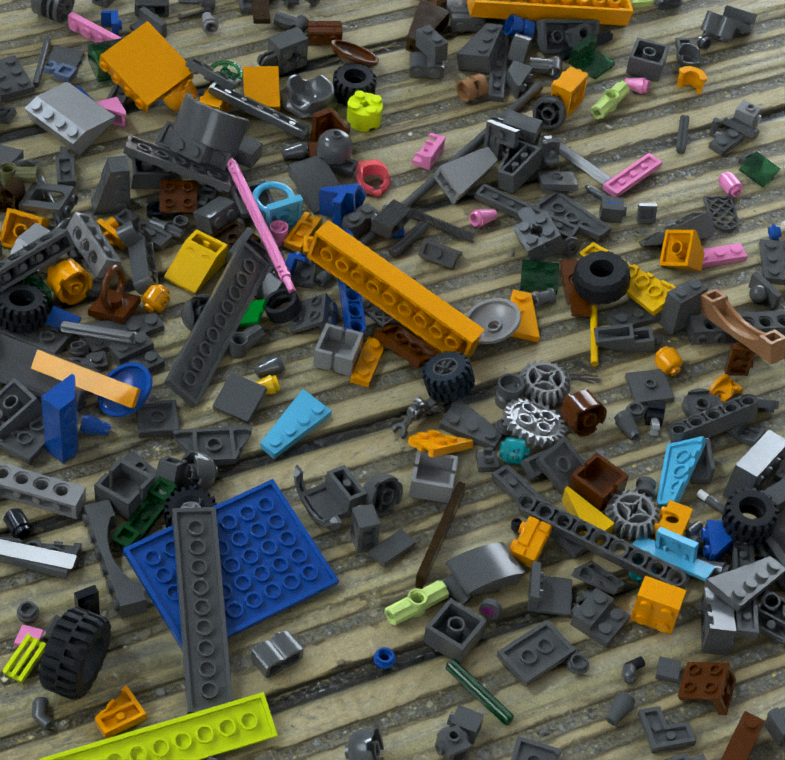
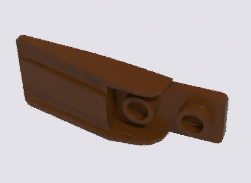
M562 259L560 264L563 292L566 303L570 304L571 315L575 317H590V302L577 294L573 283L574 267L579 260Z

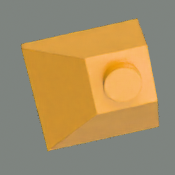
M666 230L659 266L683 271L701 272L705 253L697 231Z

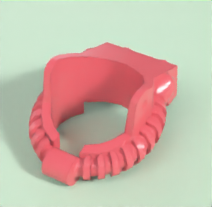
M378 159L357 162L356 182L360 183L366 194L373 195V197L382 196L388 190L391 183L387 167ZM369 175L380 176L383 184L380 185V189L373 190L372 186L364 182V177Z

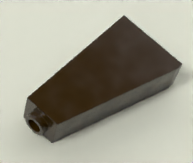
M420 0L407 35L406 50L412 53L422 52L415 46L416 30L431 25L440 34L449 25L450 11Z

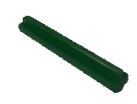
M451 659L446 664V670L504 725H508L513 721L514 715L455 659Z

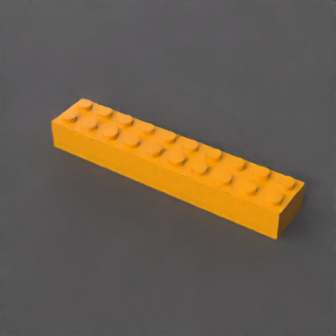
M466 0L470 17L507 19L511 14L522 17V19L526 18L533 21L542 19L599 20V24L628 26L633 14L630 0Z
M326 221L315 232L307 255L309 259L442 353L445 351L461 352L468 359L474 354L484 333V328L331 221Z

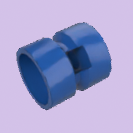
M514 14L507 18L504 25V34L510 37H514L516 33L532 37L535 30L534 21L526 18L522 19V17Z

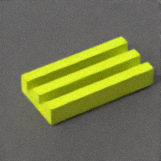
M27 634L2 670L3 674L23 684L44 653L46 643L40 642L39 639ZM31 642L30 646L28 647V649L26 650V652L24 653V655L22 656V658L19 660V662L17 663V665L15 666V668L13 669V671L10 672V671L12 670V668L14 667V665L16 664V662L18 661V659L20 658V656L23 654V652H24L25 649L27 648V646L29 645V643ZM38 646L39 648L37 649V651L35 652V654L33 655L25 669L22 671L20 676H18V672L26 663L35 647Z

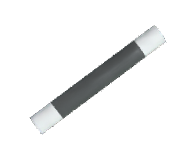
M700 489L696 496L723 514L725 505Z

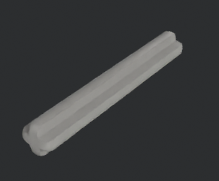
M560 143L559 154L598 182L604 184L612 179L565 144Z

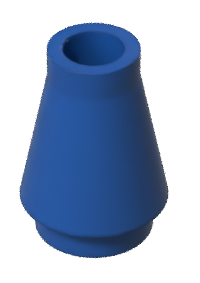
M90 414L89 416L83 415L80 425V431H83L84 434L108 436L111 424Z

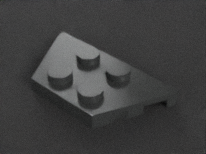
M252 426L173 430V438L185 453L189 451L204 452L211 456L215 465L236 464L252 435Z

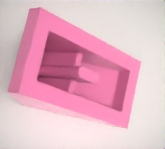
M118 97L97 101L99 105L116 116V119L111 124L121 127L127 126L126 111Z

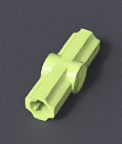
M617 82L611 89L604 91L603 97L591 107L590 112L593 118L597 120L603 119L609 112L616 110L617 104L630 92L626 82Z
M438 580L423 589L411 590L406 598L385 608L384 613L389 623L396 626L411 617L422 616L426 609L448 598L449 592L443 581Z

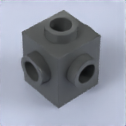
M457 724L452 727H444L438 732L435 749L439 756H443L444 760H466L469 758L471 745L465 731L462 732Z

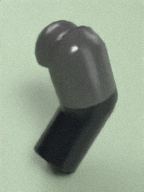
M642 656L623 665L621 675L627 684L635 682L637 678L634 673L645 666Z

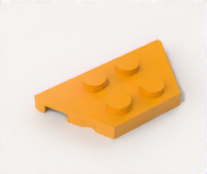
M428 430L426 433L418 432L417 435L409 436L408 445L417 448L421 452L428 450V456L432 458L471 449L474 442L471 439L440 434L436 430Z

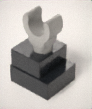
M647 402L644 419L645 425H650V436L658 437V431L662 427L666 403Z

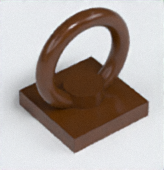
M114 264L106 271L101 283L100 295L88 309L89 316L125 324L141 303V296L124 292L126 277L121 265ZM117 272V289H109L110 281L114 273Z

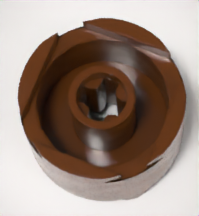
M583 389L573 395L569 394L562 401L563 406L560 410V417L578 436L584 437L594 433L597 430L596 426L599 423L603 424L606 419V408L588 389Z

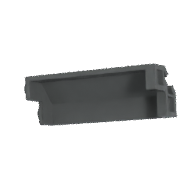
M0 333V382L8 384L16 378L32 394L41 397L61 382L59 379L31 369L37 350H42L102 373L99 369ZM76 387L77 410L83 409L86 405L85 399L88 394L93 395L94 393Z

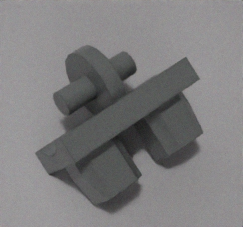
M552 135L543 136L541 140L542 165L539 168L556 166L559 162L558 153L561 142L559 139H553Z

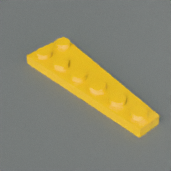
M593 242L579 252L580 258L591 252H608L609 250ZM627 263L630 269V286L626 295L651 315L655 316L663 310L667 292L676 288V286L664 280L660 281L650 272L646 273L640 270L635 264Z

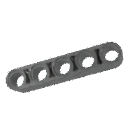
M744 394L671 424L670 443L701 436L709 438L755 419L758 414L757 397L753 394Z

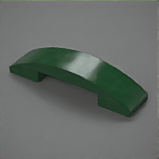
M159 476L148 490V497L126 524L122 523L110 538L111 541L125 548L142 540L163 514L165 501H167L169 495L173 496V491L177 489V485Z

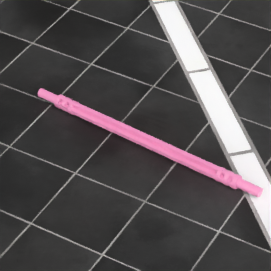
M231 157L226 166L280 280L284 282L289 294H291V292L296 291L291 280L292 276L237 161Z

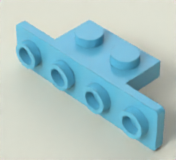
M663 527L658 529L656 541L640 535V539H636L632 544L642 550L649 551L652 555L682 569L686 574L703 581L709 579L715 571L714 565L697 559L698 542Z

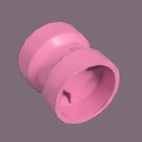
M276 220L270 224V232L277 246H283L284 240L288 236V224L282 220Z

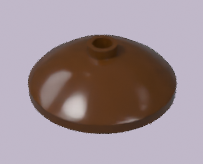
M334 39L330 44L333 52L345 64H361L369 68L379 63V58L375 54L354 43Z

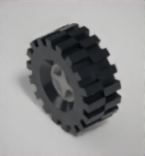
M190 486V490L182 487L181 492L173 491V496L169 495L164 504L165 527L172 526V508L213 507L217 505L214 496L210 497L209 491L203 493V488L200 487L198 490H194V486Z

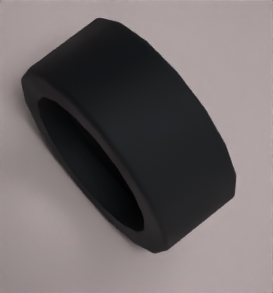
M282 288L266 297L267 303L264 310L269 320L273 323L282 324L289 322L299 315L302 310V303L296 291L289 294L287 288ZM290 302L287 306L275 310L279 305Z

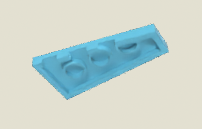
M302 389L260 442V448L276 459L331 417L332 411Z
M704 436L667 444L656 499L658 508L662 509V506L667 507L669 500L677 503L680 502L706 445L707 440Z

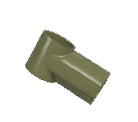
M11 162L3 163L0 165L1 184L5 186L14 177L20 179L23 183H37L38 169L37 167H16Z

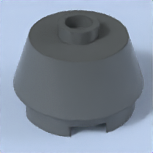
M542 96L534 103L533 118L542 120L541 128H557L566 119L565 105L556 96Z

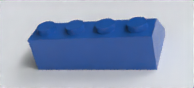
M73 374L41 396L45 449L62 464L74 458L78 453L79 428L75 375Z

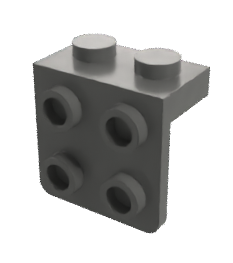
M327 293L301 301L302 310L299 315L290 321L289 330L292 333L319 326L323 331L326 323L337 325V304L331 300Z

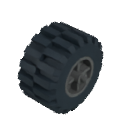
M445 351L442 354L438 353L435 357L428 359L429 362H426L424 368H422V377L428 395L433 400H438V402L445 401L447 403L464 398L475 386V377L470 360L461 352Z

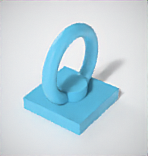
M275 181L262 183L254 189L252 195L261 213L265 215V222L269 230L270 224L276 220L285 221L288 224V228L297 224L302 215L303 198L301 195L295 196L290 187ZM267 189H278L288 196L287 199L267 204L266 207L259 201V195Z

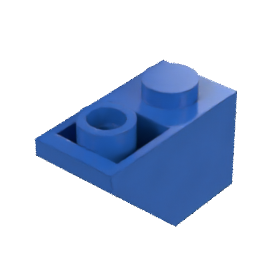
M707 520L705 527L701 529V540L705 543L703 556L707 558V561H719L731 549L733 543L732 534L727 535L725 532L726 528L722 526V520Z

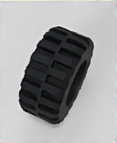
M80 607L70 608L62 615L50 635L41 659L39 680L45 690L71 700L81 699L82 696L87 694V691L90 690L93 682L98 677L110 644L111 624L106 617Z

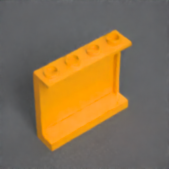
M148 21L102 53L99 59L100 68L111 76L112 81L115 84H119L125 95L131 97L135 101V105L145 113L148 112L152 104L187 79L192 80L194 73L190 72L189 68L185 66L187 62Z

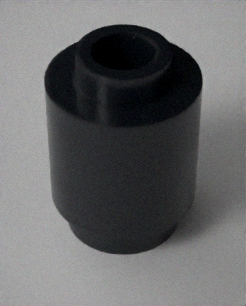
M13 508L6 512L3 521L12 536L21 540L28 538L32 533V525L22 509Z

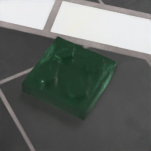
M522 259L520 291L542 292L548 288H553L555 295H557L559 263Z

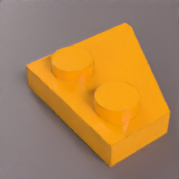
M127 685L121 689L122 693L116 700L112 699L107 704V707L95 717V724L105 739L147 720L146 712Z

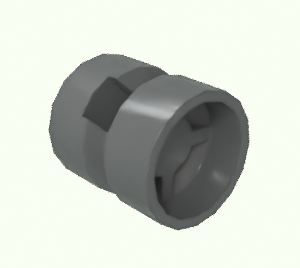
M507 373L498 379L495 403L500 409L504 410L508 402L511 403L512 399L516 401L518 398L521 399L524 385L521 377L516 374Z

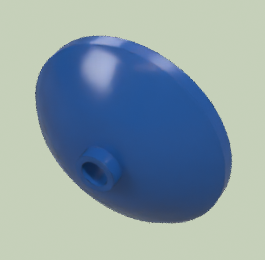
M130 362L118 366L107 375L141 389L135 409L99 395L98 404L101 410L111 417H124L134 413L143 406L151 393L153 381L150 371L140 363Z

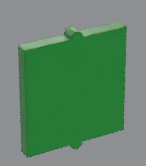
M267 300L251 301L238 327L259 324L261 316L265 312L264 308Z

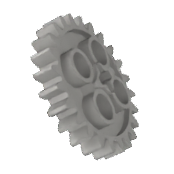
M520 398L517 401L512 399L511 403L508 402L502 413V420H505L503 425L508 426L506 430L513 431L512 436H519L518 439L525 440L527 445L530 442L534 447L539 444L541 448H544L545 445L550 448L563 438L566 433V426L563 425L564 421L560 420V415H555L556 410H549V405L543 406L542 402L536 403L534 399L531 402L527 398L524 401Z

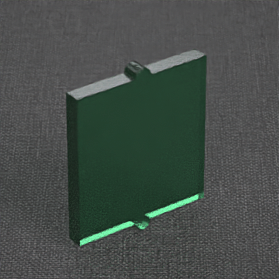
M756 151L750 158H746L739 171L764 188L770 180L773 181L774 176L781 168Z

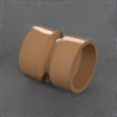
M480 73L460 80L456 84L458 96L463 102L486 95L489 90L486 78Z

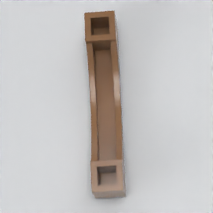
M717 288L701 294V314L768 363L774 364L785 359V336L775 329L766 333L751 326L736 312L730 304L728 296Z

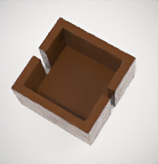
M596 452L585 462V465H581L571 474L568 487L602 512L614 494L625 491L629 475Z

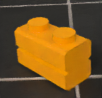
M532 516L528 517L527 522L522 521L518 529L520 536L518 540L514 539L509 549L512 551V555L517 562L531 568L532 562L538 561L551 534L552 526L550 524L541 522Z

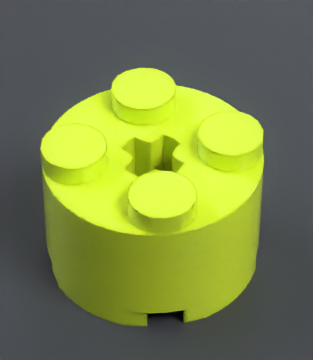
M356 91L348 100L347 122L350 123V127L361 132H368L369 129L374 127L377 129L381 125L383 103L381 96Z

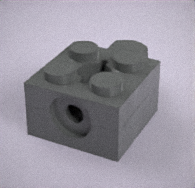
M298 27L269 37L268 51L258 56L257 63L260 66H278L279 76L306 66L308 37Z
M512 110L508 111L504 119L496 116L490 118V120L520 130V141L538 146L542 120ZM503 145V151H506L508 146Z
M524 207L518 212L520 223L514 225L513 228L531 264L565 249L561 234L546 210L536 215L531 207Z

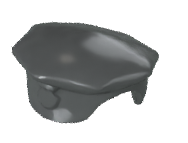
M293 74L287 79V86L280 91V98L284 109L300 119H311L312 113L329 107L334 109L338 106L332 83L321 74L310 80L301 79L299 75Z

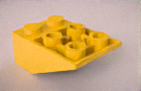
M196 229L185 240L164 275V279L196 294L226 263L224 261L228 254V245Z

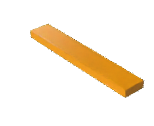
M37 350L31 369L61 381L73 374L75 375L76 387L134 409L141 391L137 387L42 350Z

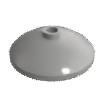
M503 298L484 300L472 307L466 314V317L485 329L479 341L481 344H494L504 341L515 333L521 322V314L517 305Z

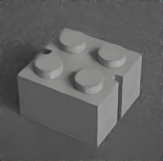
M326 323L314 350L313 366L329 371L333 368L336 373L351 376L362 350L364 333L346 329L345 344H342L343 327Z
M417 450L409 497L449 503L452 496L458 456L445 454L432 458L428 456L429 451L421 452Z

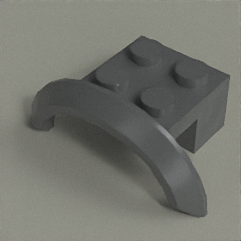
M296 465L294 482L297 493L308 513L323 527L332 531L338 530L343 524L341 519L352 515V508L365 505L367 492L345 465L327 471L325 483L308 490L305 488L303 471Z

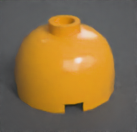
M187 79L171 92L164 95L162 100L168 108L178 112L184 94L190 93L194 95V99H197V89L192 80Z

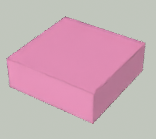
M22 624L14 642L15 647H19L27 634L39 639L41 642L40 637L44 630ZM38 646L35 647V649L33 650V652H36V651H37Z

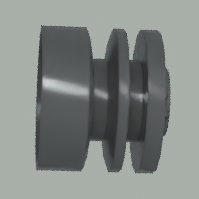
M31 0V8L35 14L48 17L58 23H63L68 19V14L72 12L75 0Z

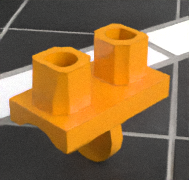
M113 217L106 221L100 218L97 224L111 246L114 244L122 251L127 248L116 233V229L119 227L117 220Z

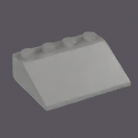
M65 82L36 96L24 108L34 123L79 156L116 119L115 115L69 82Z

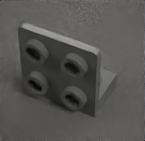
M533 561L529 575L527 612L569 617L571 613L572 579L544 576V571H541V562Z

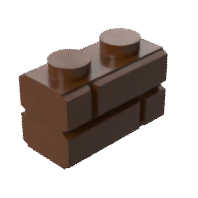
M307 21L308 45H330L334 39L342 40L341 21Z

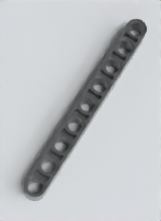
M523 493L518 497L517 505L522 517L528 519V517L532 516L541 522L550 524L552 526L551 532L642 578L648 576L686 590V574L682 569L530 493ZM527 503L532 504L529 508H523ZM543 513H550L548 517H541ZM561 522L569 523L565 527L559 526ZM580 531L587 532L584 536L577 535ZM599 540H603L606 542L604 545L600 546L596 544ZM617 550L625 551L622 555L615 554ZM637 559L644 561L639 565L633 563ZM655 569L663 570L660 574H654L652 571ZM675 578L682 580L679 584H674L671 581Z

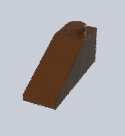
M744 711L721 760H748L760 736L765 720Z

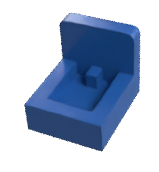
M101 11V25L112 26V33L119 36V30H122V20H118V11Z
M301 252L288 253L287 259L284 260L292 276L291 279H293L298 262L309 264V260L305 258L306 255Z

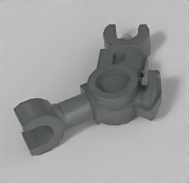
M421 397L414 399V403L407 410V417L401 423L394 424L391 430L396 433L398 429H402L399 436L404 439L408 434L407 429L413 421H418L426 416V414H433L434 411L431 409L438 404L435 400L430 398L425 401Z

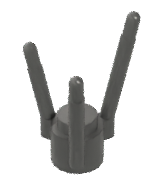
M179 0V3H200L201 8L204 9L181 15L178 18L183 19L211 12V9H215V0Z

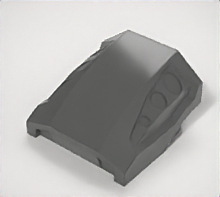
M766 589L757 604L759 632L785 645V600L783 597H779L778 594Z

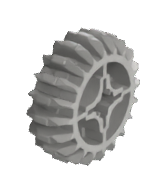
M534 360L532 364L528 363L526 367H523L519 375L524 382L521 395L524 396V399L530 400V402L534 399L536 403L542 402L545 406L551 405L555 407L557 403H562L564 397L568 395L571 389V378H569L568 372H564V367H558L557 363L551 364L550 361L545 363L541 360L538 363Z
M628 489L626 493L620 491L619 494H614L612 499L608 501L605 508V516L615 523L613 534L619 533L620 538L625 536L628 541L631 538L638 540L640 535L644 538L652 537L655 531V523L658 524L661 521V515H659L661 509L658 508V502H653L652 497H646V493L639 494L638 490L632 493Z

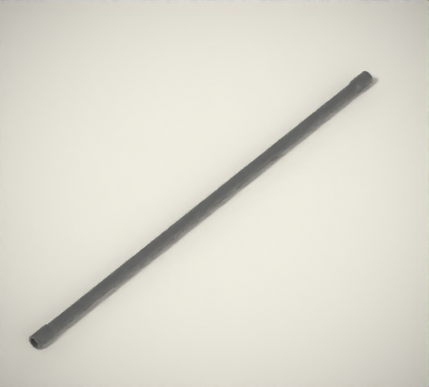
M539 82L534 83L526 93L498 117L504 119L509 110L517 112L529 100L543 90V86ZM486 128L448 162L474 151L485 141ZM434 174L409 195L402 204L411 207L437 184L433 177ZM370 230L359 242L367 246L379 234ZM324 270L314 281L317 286L323 287L333 278V275Z

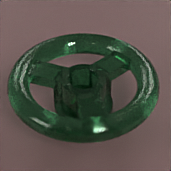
M220 60L210 65L214 69L222 66L220 72L227 73L229 78L234 81L236 78L240 79L242 77V68L233 61ZM228 66L234 67L237 73L231 72Z

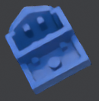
M360 183L323 187L319 191L320 214L332 217V223L342 228V219L347 214L356 212L357 208L363 205L367 194Z

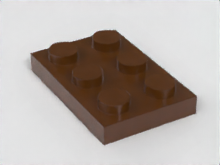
M399 323L378 329L373 336L380 344L393 350L397 356L403 357L413 367L419 368L424 366L426 362H429L428 359L435 357L438 353L442 354Z

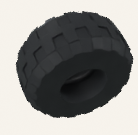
M591 252L579 259L574 267V288L580 297L590 303L600 305L616 302L627 293L630 286L629 266L622 257L613 252Z

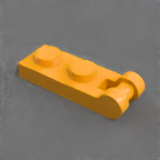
M304 212L284 240L283 247L301 252L303 250V237L313 236L315 231L321 227L323 218L319 216L314 217L311 216V213Z

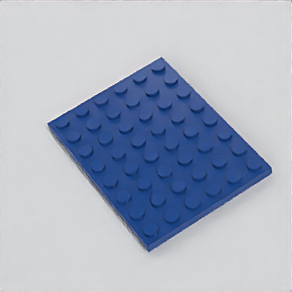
M274 479L213 506L216 507L227 639L338 584L339 579ZM172 525L123 548V554L182 650Z

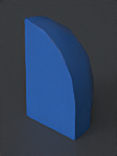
M53 306L45 324L61 329L60 324H62V321L80 323L82 318Z

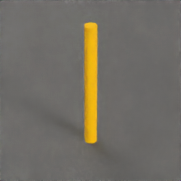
M592 305L590 306L591 365L598 366V345H596L594 328H598L597 306Z

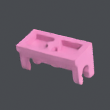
M430 133L428 137L433 138L435 142L426 140L421 150L414 154L416 157L413 158L412 164L430 170L444 151L446 136Z

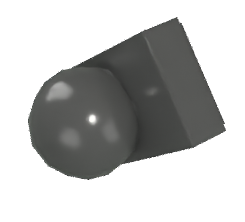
M759 272L753 273L748 286L750 288L749 296L751 300L756 303L765 302L773 310L778 308L782 294Z

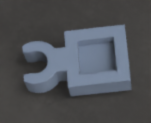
M50 60L49 67L44 66L46 74H53L54 78L70 83L78 74L76 67L65 63L57 65L55 61Z

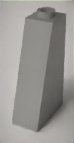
M487 146L439 166L433 177L452 204H455L492 170L498 159Z

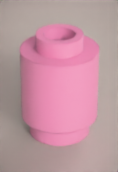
M724 172L719 176V185L728 196L737 197L741 194L743 185L733 173Z

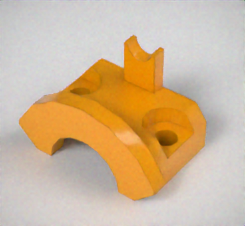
M685 66L679 68L676 86L680 88L684 85L693 86L697 91L696 93L701 95L704 83L707 81V76L699 68Z
M724 374L715 380L708 390L713 396L715 394L719 396L722 403L729 401L734 394L740 396L744 389L735 383L728 374Z

